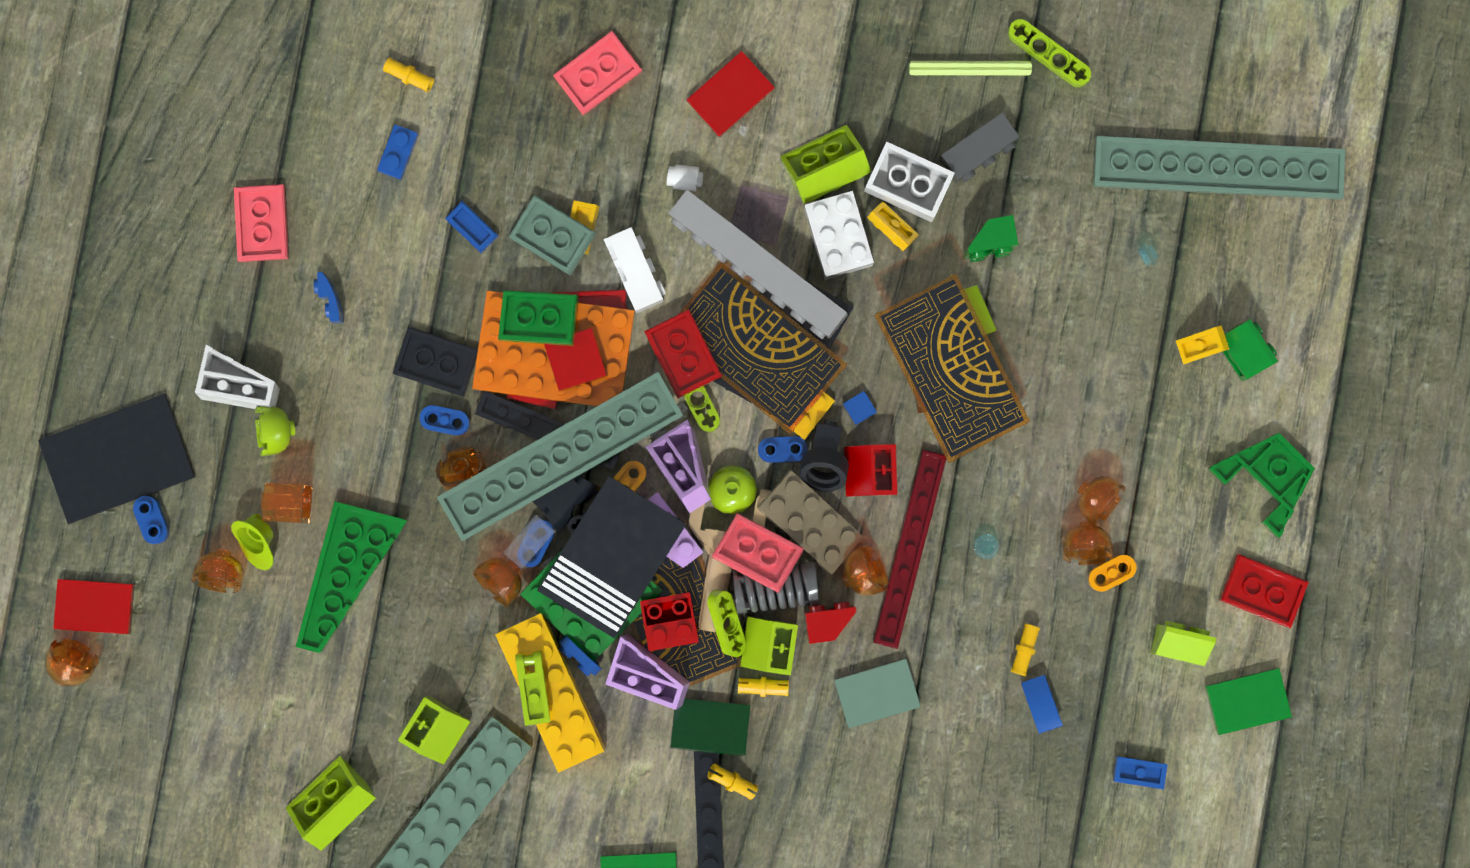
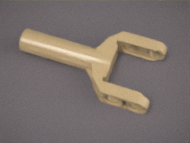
M760 489V495L756 499L753 522L765 527L766 516L757 507L770 493V490ZM705 504L690 513L688 524L709 554L697 628L699 630L716 632L707 605V599L709 594L715 589L728 592L732 568L712 558V554L726 532L707 528L705 531L701 530Z

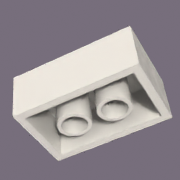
M886 142L864 192L932 222L955 173Z
M853 191L804 205L805 216L824 280L873 266L874 261Z

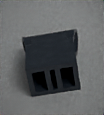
M578 475L532 502L544 512L555 531L559 533L571 520L575 506L580 503H588L601 488Z

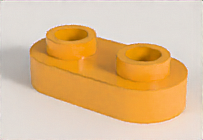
M629 461L620 469L614 479L636 491L644 482L647 473L642 463ZM632 469L638 470L639 475L637 478L630 477L629 473Z
M1118 555L1093 568L1088 574V583L1096 591H1107L1132 578L1136 573V563L1130 556ZM1120 563H1125L1126 565L1124 572H1120L1118 569ZM1099 574L1104 576V582L1101 584L1096 581V577Z

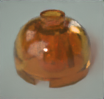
M460 447L448 452V458L443 462L440 459L435 471L439 483L448 491L486 470L487 467L484 457L480 452H475L474 448Z
M1105 476L1096 477L1091 482L1086 480L1078 490V493L1081 494L1078 499V508L1081 515L1095 527L1100 526L1097 521L1099 519L1105 521L1121 500L1118 497L1120 490L1125 493L1126 486L1111 477Z
M1081 522L1079 526L1072 528L1063 540V559L1066 562L1071 563V559L1080 560L1078 562L1079 565H1099L1106 563L1107 557L1111 560L1113 559V545L1109 533L1103 528L1096 526L1094 522Z
M863 545L853 550L845 559L843 566L844 574L842 575V580L845 586L852 588L854 592L861 596H873L888 589L885 587L888 584L885 568L880 558L875 561L871 555L875 551L869 545Z
M217 549L216 552L207 553L199 558L193 569L191 582L194 583L197 580L199 581V587L214 592L226 593L225 588H234L233 593L241 591L244 571L242 564L235 557L231 556L230 551Z
M493 557L485 560L473 571L474 577L485 591L488 589L495 595L492 598L502 606L508 607L520 594L522 588V580L518 574L520 568L511 559L506 562L502 558Z
M64 638L62 642L54 640L51 643L44 659L46 672L60 686H78L85 683L92 676L99 662L96 654L93 657L88 653L90 651L88 646L78 641Z

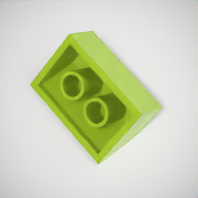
M847 125L780 156L788 176L804 204L814 201L831 191L838 190L840 187L871 173L865 152Z
M339 756L286 807V810L301 837L322 851L376 797L366 781L343 757Z

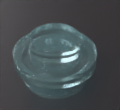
M1143 243V247L1137 249L1147 267L1151 264L1155 266L1157 264L1155 259L1159 258L1152 244L1147 246L1146 243Z
M984 534L975 540L974 551L978 557L991 559L998 553L999 543L994 536Z

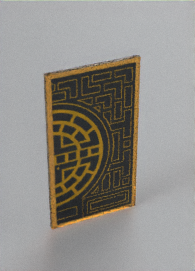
M722 262L680 311L682 313L689 309L722 375L721 378L789 434L794 432L797 425L848 365Z
M956 273L874 315L948 463L954 462L973 450L1030 422Z

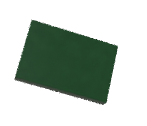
M684 699L683 705L676 710L674 709L670 749L746 756L750 705Z

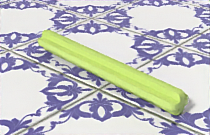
M911 61L909 73L910 75H1031L1032 62Z

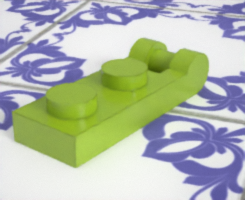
M535 651L532 655L526 656L523 653L516 654L515 659L525 726L551 722L542 652ZM534 665L535 672L526 673V666Z

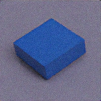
M864 391L843 403L844 408L855 425L877 413Z

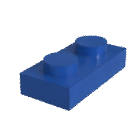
M394 124L377 171L402 181L419 134Z
M1116 756L1112 781L1164 789L1168 764Z

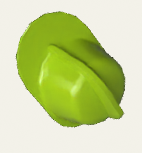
M258 513L253 514L245 521H234L231 525V530L247 560L260 570L270 569L274 560L269 547L273 539L271 527Z

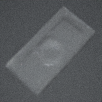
M535 515L503 553L518 567L523 569L556 531L538 515Z

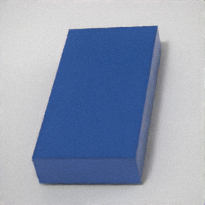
M463 201L445 218L481 254L498 237Z

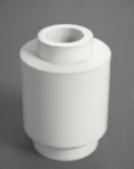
M679 164L669 166L667 186H673V189L694 192L697 191V187H702L703 172H699V167Z

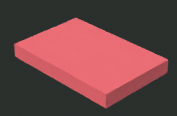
M611 31L556 72L553 77L584 116L640 74L642 69L613 31Z
M285 185L234 187L238 262L289 259Z
M737 513L712 554V558L779 593L801 556L803 547Z

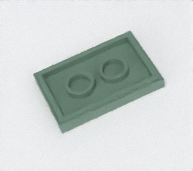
M534 195L509 238L571 276L597 233Z
M906 658L834 679L848 728L921 707Z

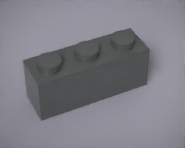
M1001 113L943 153L939 160L946 169L955 173L953 176L955 183L963 180L965 183L976 175L975 170L983 166L985 169L996 161L995 156L1003 151L1004 154H1007L1017 146L1015 142L1019 139V135L1005 115Z

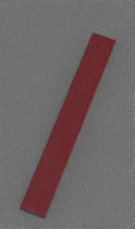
M922 450L873 641L875 644L894 649L899 647L947 455Z

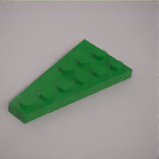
M334 501L295 647L322 653L408 520Z

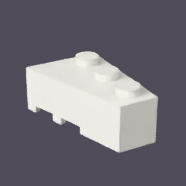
M631 227L604 239L636 313L664 302L662 295L666 294L661 281L655 282L652 273L656 270L651 259H645L642 250L646 248L641 236L635 237Z
M206 345L195 393L200 399L252 409L256 407H276L280 388L274 381Z

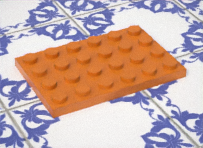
M487 291L473 390L595 407L624 391L635 316L634 310L578 303L575 333L589 328L593 329L607 377L559 391L544 344L498 340L503 293Z

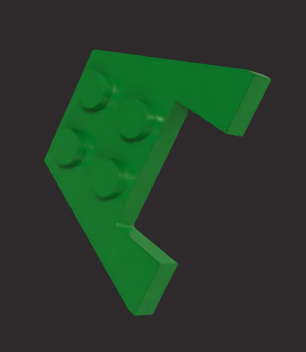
M1276 433L1210 466L1208 470L1223 485H1226L1244 468L1279 503L1261 523L1276 538H1280L1315 468L1280 433Z

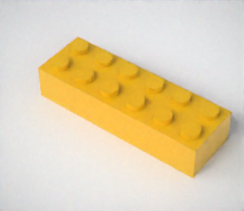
M540 613L495 634L518 686L515 655L523 653L526 656L532 655L535 651L542 652L551 722L536 724L557 772L559 773L604 752L606 747L563 653L559 650L560 647L552 629L543 614ZM534 665L526 666V673L535 672Z

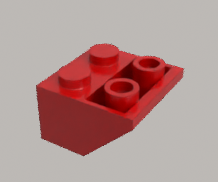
M896 444L844 447V456L849 463L845 484L846 497L898 495Z
M690 592L640 601L649 651L699 642Z
M848 601L833 603L834 608L825 609L824 605L809 606V611L804 612L809 644L835 641L857 612L856 606L850 605Z

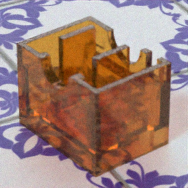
M265 483L261 502V510H263L262 521L310 523L313 486Z

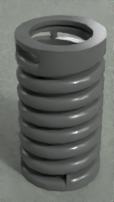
M814 561L809 563L800 562L799 567L796 563L779 593L744 574L741 575L740 572L733 569L737 614L747 613L750 608L752 612H757L759 606L761 611H767L768 602L771 610H776L778 603L781 609H786L787 599L790 608H795L797 601L800 607H805L807 603H810L811 606L819 605Z

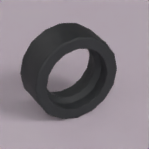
M825 447L811 449L803 455L800 478L810 488L817 491L832 492L839 490L846 484L849 469L848 460L842 453L834 449ZM814 467H827L836 472L824 473L814 469Z

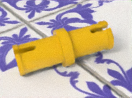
M391 57L384 64L383 71L401 79L402 83L406 85L412 84L428 93L434 84L433 77L417 71L412 65L406 66Z
M1024 624L1025 627L1020 643L1016 645L1015 650H1017L1010 671L1022 676L1027 675L1026 672L1031 656L1035 655L1036 650H1034V646L1040 631L1039 627Z
M739 677L738 694H760V697H766V695L788 696L789 680H767V677H761V679Z
M713 764L710 769L718 772V775L708 771V779L725 786L726 790L730 792L735 791L749 800L755 797V794L747 791V789L749 788L757 792L758 785L741 778L739 773L730 772L717 764Z

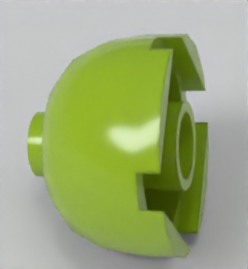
M275 406L271 408L256 407L255 413H260L259 419L255 420L258 448H264L260 452V456L281 453L288 447L290 436L295 435L294 421H289L287 414Z
M729 465L721 467L714 472L708 483L710 501L722 513L731 515L743 513L751 507L756 499L757 486L755 479L749 471L741 466Z

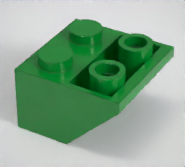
M1014 216L988 219L964 252L963 259L979 262L985 260V257H988V255L995 254V258L1010 256V253L1019 245Z
M1251 319L1236 325L1224 333L1229 349L1222 351L1241 382L1248 380L1278 362L1275 357L1277 356L1276 350L1270 343L1265 342L1261 336L1263 335L1261 327L1256 322H1252Z

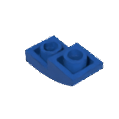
M317 272V279H314V292L322 300H329V303H325L326 318H329L333 324L344 323L341 302L334 285L326 274Z
M1042 675L1022 682L1021 685L1038 733L1041 734L1062 727L1063 724L1046 676Z

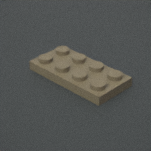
M791 470L784 475L757 507L763 515L795 544L803 547V551L830 575L836 571L864 537Z

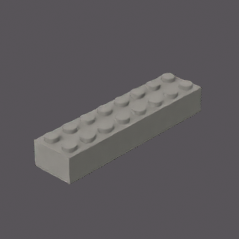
M686 190L668 213L673 218L671 223L683 233L687 230L693 233L691 238L703 248L707 245L711 247L710 253L722 263L728 260L732 264L730 268L743 279L746 275L752 279L750 284L761 293L767 290L772 294L770 299L782 309L785 306L789 307L792 310L790 312L791 316L801 324L805 321L811 324L810 330L821 339L825 336L830 339L848 316L846 311L690 191Z

